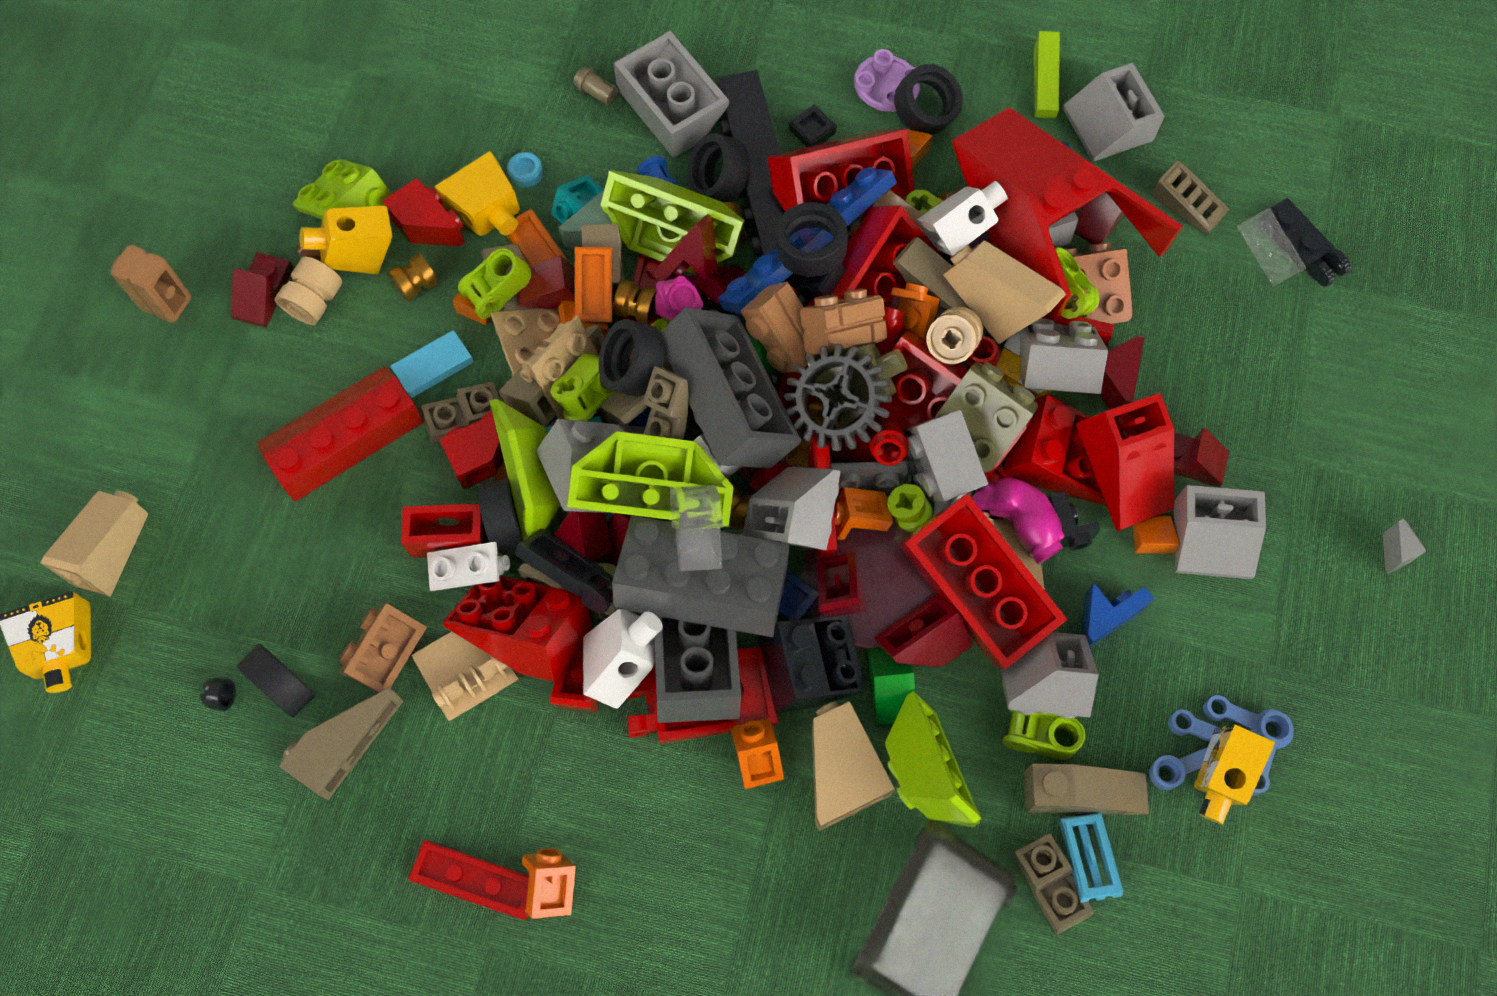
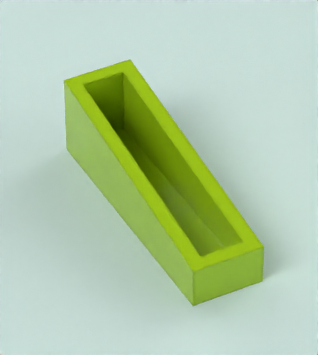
M1039 31L1034 46V101L1036 118L1056 119L1058 113L1060 32Z

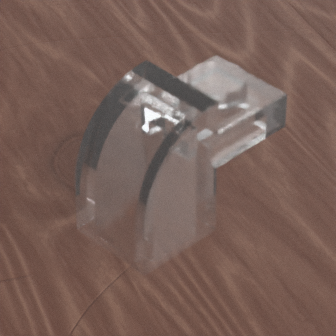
M716 486L670 487L672 528H675L677 533L678 570L722 569L720 528L723 527L720 498Z

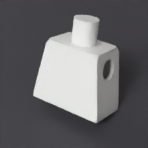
M994 181L983 190L967 186L916 220L938 251L953 256L998 222V217L993 209L1006 201L1008 197L997 181Z
M618 609L583 637L584 695L616 709L623 704L655 664L654 637L662 630V623L654 613L646 611L641 616H638L625 609Z

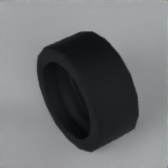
M922 64L913 69L901 80L895 90L894 104L896 113L902 123L913 131L934 135L955 121L962 110L963 96L959 83L948 70L935 64ZM916 83L930 85L937 91L943 104V114L940 117L930 116L919 108L913 94V88Z
M711 133L705 135L696 144L690 156L687 175L690 190L722 203L735 200L745 187L749 175L750 158L746 146L740 140L721 134ZM723 153L722 171L717 182L714 184L716 162Z
M810 202L788 209L779 218L775 229L778 258L785 268L797 275L815 277L823 276L835 270L842 263L847 251V228L845 220L838 211L826 204ZM812 227L824 229L832 234L834 238L829 247L816 252L798 250L790 245L789 238L795 232Z
M629 319L620 320L610 328L601 346L598 369L601 382L606 389L635 397L645 395L654 366L663 367L665 345L659 330L655 326ZM633 348H634L633 359H632L631 365H630V367H629V360H630L631 352H632V350H633Z
M504 478L481 484L478 488L479 506L489 543L497 542V552L501 554L516 551L517 545L523 541V536L509 479Z
M260 643L236 665L237 669L291 717H295L315 696V693Z

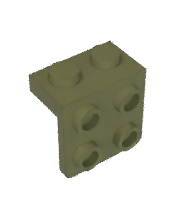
M976 361L934 418L961 410L984 472H989L1034 415L1039 405L1034 402L1035 396L1029 390L1020 385L1013 387L1003 380L1002 377L1004 375L998 368L987 362L982 365Z

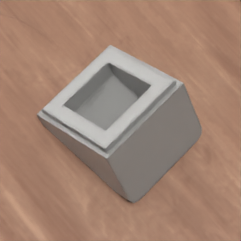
M1404 519L1399 520L1383 533L1384 560L1387 574L1408 565L1426 552V549Z

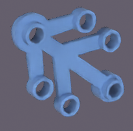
M1212 696L1203 705V712L1209 720L1221 721L1226 718L1250 729L1249 731L1275 742L1259 778L1261 787L1260 789H1255L1252 796L1264 793L1270 786L1268 774L1275 751L1287 746L1293 738L1294 729L1290 718L1274 709L1264 710L1260 714H1255L1231 704L1224 696ZM1212 702H1217L1222 706L1223 713L1221 715L1213 712L1211 708ZM1184 709L1176 711L1168 719V727L1175 735L1184 736L1189 733L1208 742L1211 740L1214 729L1219 728L1195 718L1191 712ZM1177 716L1186 719L1188 723L1187 729L1178 727L1176 724ZM1266 724H1271L1275 727L1277 731L1276 737H1272L1267 733ZM1207 748L1180 759L1171 755L1159 757L1149 768L1151 782L1161 790L1176 788L1182 784L1186 774L1201 768ZM1160 768H1166L1170 772V781H1164L1160 778ZM1225 773L1224 781L1228 786L1229 778Z

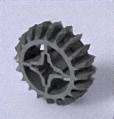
M842 344L835 345L834 356H831L826 346H822L819 351L822 359L817 360L812 353H808L805 356L806 360L810 363L807 369L800 364L795 365L794 369L802 374L800 380L788 378L787 383L796 387L797 390L796 393H786L784 398L787 401L796 402L797 405L788 408L786 413L790 417L801 416L793 424L797 431L808 426L803 436L804 440L810 442L819 434L817 447L824 449L831 438V446L834 451L841 450L842 439H845L849 449H855V435H859L862 441L868 443L871 440L870 435L865 431L868 426L877 432L881 431L882 426L873 421L876 414L883 418H888L889 412L879 408V403L891 402L892 396L880 393L879 390L890 386V381L887 378L875 379L884 369L880 364L868 369L873 360L869 353H866L857 361L859 349L855 346L849 349L847 356H845ZM834 367H842L841 372H837L834 380L829 384L813 383L824 371ZM854 370L859 371L866 380L869 390V401L862 400L853 394L852 384L854 380L852 375ZM842 388L841 393L856 403L851 404L845 401L842 405L838 402L839 407L834 408L835 402L821 392L824 391L831 394L835 391L838 393L837 389ZM809 394L820 398L823 402L822 416L824 420L822 426L811 415L808 404ZM852 410L864 413L853 425L844 429L833 430L835 423H839L840 418L845 412Z

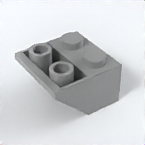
M1133 63L1101 73L1066 102L1062 108L1092 162L1154 141L1165 117Z
M1040 318L1020 331V378L1023 386L1030 389L1101 394L1108 349L1096 328L1092 327L1090 323L1071 321L1069 325H1059L1050 319Z
M961 410L953 411L903 429L909 443V452L906 459L908 461L913 460L918 473L913 475L914 483L923 490L928 501H947L988 485Z
M787 467L750 497L743 535L788 543L792 546L827 550L828 539L832 531L831 522L835 500L839 493L838 483L841 471L835 469Z
M1186 485L1174 500V527L1179 538V547L1175 551V573L1253 579L1266 531L1265 492Z
M1052 632L1006 670L1000 668L1008 710H1016L1022 714L1050 713L1063 718H1075L1076 716L1091 717L1098 671L1086 635Z

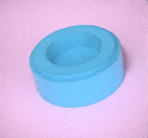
M518 153L507 164L510 181L519 188L534 187L543 177L541 161L532 153Z

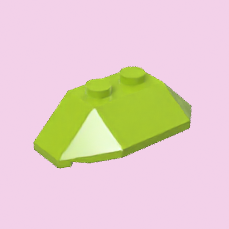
M615 170L609 171L600 205L604 212L609 215L612 223L619 225L621 238L628 249L661 262L692 227L707 214L713 218L717 263L735 254L745 222L743 218L718 200L657 177ZM691 266L686 270L692 274L697 273Z
M498 399L489 400L523 540L540 529L550 532L563 508L536 452L549 430Z
M616 431L572 465L566 507L729 527L734 487L695 441Z
M914 691L910 692L906 696L885 741V746L891 759L887 762V765L900 784V787L897 788V793L909 809L912 810L916 807L930 820L975 827L980 823L981 816L979 811H977L941 727L937 713Z

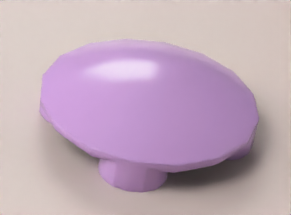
M881 49L875 52L874 57L866 59L859 65L854 75V87L858 96L868 106L880 111L895 112V90L901 80L916 67H912L905 60L893 56L889 50ZM916 83L913 88L915 100L920 91V83Z

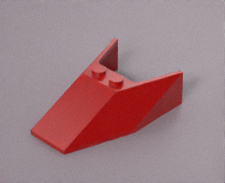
M1010 107L952 141L966 186L983 190L994 181H997L1008 197L1006 201L993 209L998 217V222L987 230L990 234L987 242L1062 288L1066 293L1058 304L1044 316L1046 319L1056 322L1072 296L1049 233V227L1103 193H1107L1158 257L1166 253L1183 228L1180 223Z

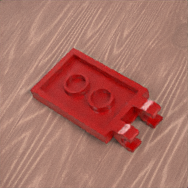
M761 647L737 650L741 689L739 719L658 723L654 664L648 675L645 676L626 699L639 698L645 695L648 710L646 715L627 717L629 738L643 737L657 732L659 744L731 733L730 729L734 726L765 718L770 720L771 726H777V714L775 713Z

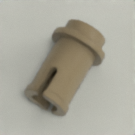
M585 67L580 68L573 81L578 92H586L603 102L606 106L614 102L619 90L617 86L597 76L595 70L591 67L587 69Z

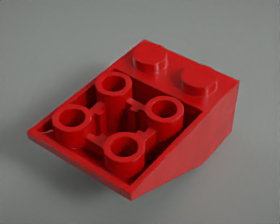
M1161 393L1105 411L1076 423L1116 531L1174 509V427Z
M1049 394L1034 399V402L1039 406L1032 416L1033 418L1027 429L1008 452L1003 471L1032 486L1057 493L1065 491V494L1068 496L1107 506L1076 423L1090 417Z
M499 576L500 581L474 585L444 619L443 626L518 673L552 682L557 680L582 646L583 637L593 629L589 609L584 606L580 595L577 596L568 590Z

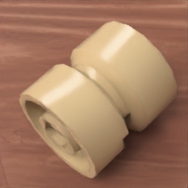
M305 256L300 259L291 273L293 281H288L287 284L282 286L275 297V302L283 311L298 321L308 325H316L327 308L324 301L333 300L343 281L334 270L324 263Z
M953 307L945 310L930 325L927 332V346L930 353L938 361L945 364H957L965 361L975 351L983 337V325L980 317L973 310L966 307Z

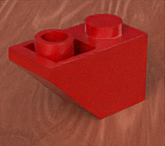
M415 178L382 200L384 206H387L390 220L410 243L460 247L465 243L460 231L463 228V224L457 214L452 209L446 211L442 207L443 202L432 186L426 188L418 178Z
M492 411L471 425L453 428L446 436L439 439L463 490L494 477L498 466L504 461Z

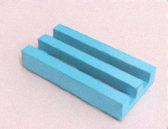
M1094 813L1061 818L1059 826L1068 860L1072 867V875L1080 903L1088 902L1089 899L1094 898L1096 900H1103L1107 896H1112L1113 898L1121 897L1124 892L1102 814ZM1088 824H1092L1109 883L1107 886L1102 884L1086 826ZM1074 826L1077 827L1093 888L1088 887L1072 828Z

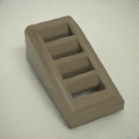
M1178 160L1159 179L1151 195L1206 235L1217 226L1230 210L1194 173ZM1184 192L1189 194L1187 198L1182 195ZM1196 200L1201 203L1197 209L1192 205ZM1209 208L1213 213L1206 219L1202 214Z
M615 392L600 406L598 411L609 424L627 425L649 406L643 404L645 395L635 397Z

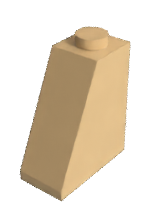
M985 240L973 249L967 244L953 255L950 260L954 265L943 274L967 306L980 317L983 326L998 344L1048 314L1066 295L1062 288Z
M117 490L112 495L98 491L45 553L40 563L74 587L111 597L148 513L137 504L138 498L129 493Z
M837 701L823 706L816 711L818 716L813 718L812 722L815 824L818 831L890 797L895 790L850 701L840 706Z

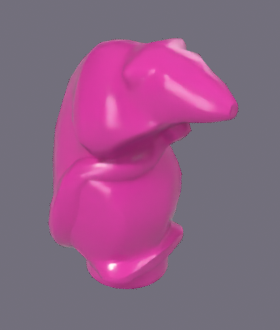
M698 273L681 275L677 278L671 277L666 281L657 282L656 314L668 321H672L685 307L701 310L703 307L701 299L702 289L693 281Z
M1007 477L997 482L988 483V485L979 488L972 496L973 501L981 511L988 510L990 516L1004 517L1013 523L1018 541L1029 551V555L1037 565L1046 561L1063 548L1060 543L1064 538L1061 521L1046 495L1032 485Z

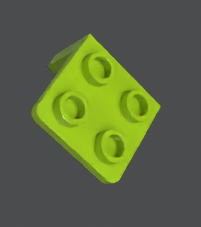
M339 159L328 163L322 170L323 174L314 183L304 186L298 192V198L293 202V206L297 211L323 221L325 211L328 209L384 206L382 200L392 193L373 168Z

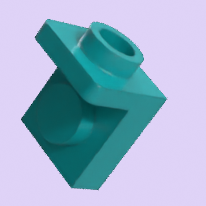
M588 175L560 185L556 190L551 215L563 224L604 189Z

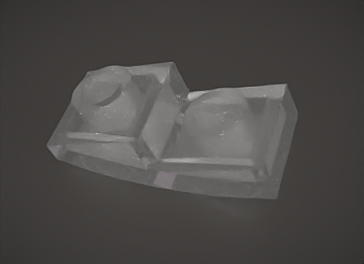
M1270 207L1236 226L1273 287L1306 269V266L1290 239L1284 233Z

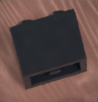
M847 615L777 622L773 637L762 635L758 637L775 713L809 709L866 691Z

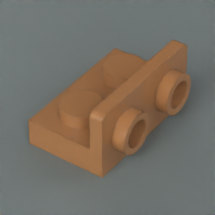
M385 603L380 605L378 609L373 607L369 609L359 626L364 632L357 643L352 641L348 643L338 659V662L343 664L338 673L345 677L349 676L377 693L391 688L427 628Z

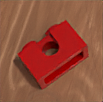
M479 504L403 506L401 544L411 558L427 557L428 552L488 543ZM454 518L458 520V523L454 525H441L438 519Z

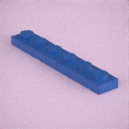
M873 167L866 168L855 176V180L849 186L834 193L830 198V202L826 205L840 213L847 227L893 187L897 181L891 170L875 169ZM815 227L804 228L795 232L789 238L790 245L798 250L816 252L832 240L833 236L824 229ZM776 247L768 255L757 259L753 264V268L743 277H739L729 283L727 290L717 300L723 310L742 315L740 310L750 301L754 300L762 290L770 285L782 283L793 272L783 266L778 258Z

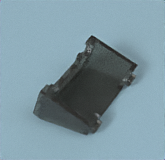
M928 819L913 843L914 849L909 853L870 933L864 940V947L861 948L857 957L854 958L846 974V977L878 996H957L1000 906L1004 908L1009 906L1018 887L1012 883L1014 874L944 826Z

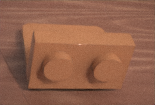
M1111 242L1089 245L1090 251L1077 253L1076 248H1065L1075 258L1080 269L1099 292L1100 301L1095 311L1087 315H1080L1079 317L1111 324L1129 321L1132 318L1133 312L1127 249L1111 248Z

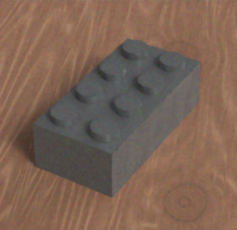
M685 307L660 332L665 345V358L671 364L674 373L687 380L689 404L694 413L695 421L701 427L710 446V452L718 465L772 468L802 442L738 316Z
M631 515L612 581L614 608L638 613L648 611L660 617L773 637L787 571L790 544Z
M657 616L662 623V630L654 637L658 723L739 719L741 689L736 631Z

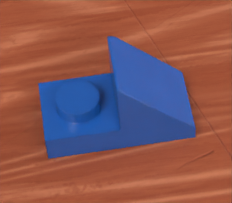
M1092 584L1084 597L1081 635H1086L1089 647L1091 648L1144 611L1154 600V597L1144 586L1134 594L1128 589L1110 603L1095 584Z

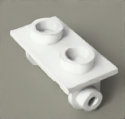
M497 542L427 553L430 591L500 581L499 575H502L504 571L510 568L509 557L497 552Z

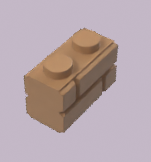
M132 244L126 247L123 253L115 259L111 268V275L137 307L153 316L156 314L158 318L173 323L177 321L191 300V294L184 287V284L167 261L158 255L147 253L146 250Z
M788 281L766 287L754 300L750 301L740 310L747 321L746 328L748 332L761 342L767 352L766 359L768 363L780 373L796 372L794 369L796 364L805 367L809 363L805 357L807 354L803 341L805 330L802 328L800 315L803 305Z
M867 289L844 291V299L839 300L838 295L814 298L815 305L803 307L800 310L801 324L805 330L803 333L804 349L807 354L820 355L819 351L822 346H826L829 353L834 354L836 344H842L846 351L852 346L858 348L887 339L886 321L883 320V316H885L884 300L880 295H867Z

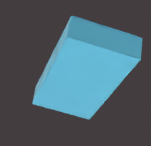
M452 330L390 367L410 398H413L474 363L460 338Z

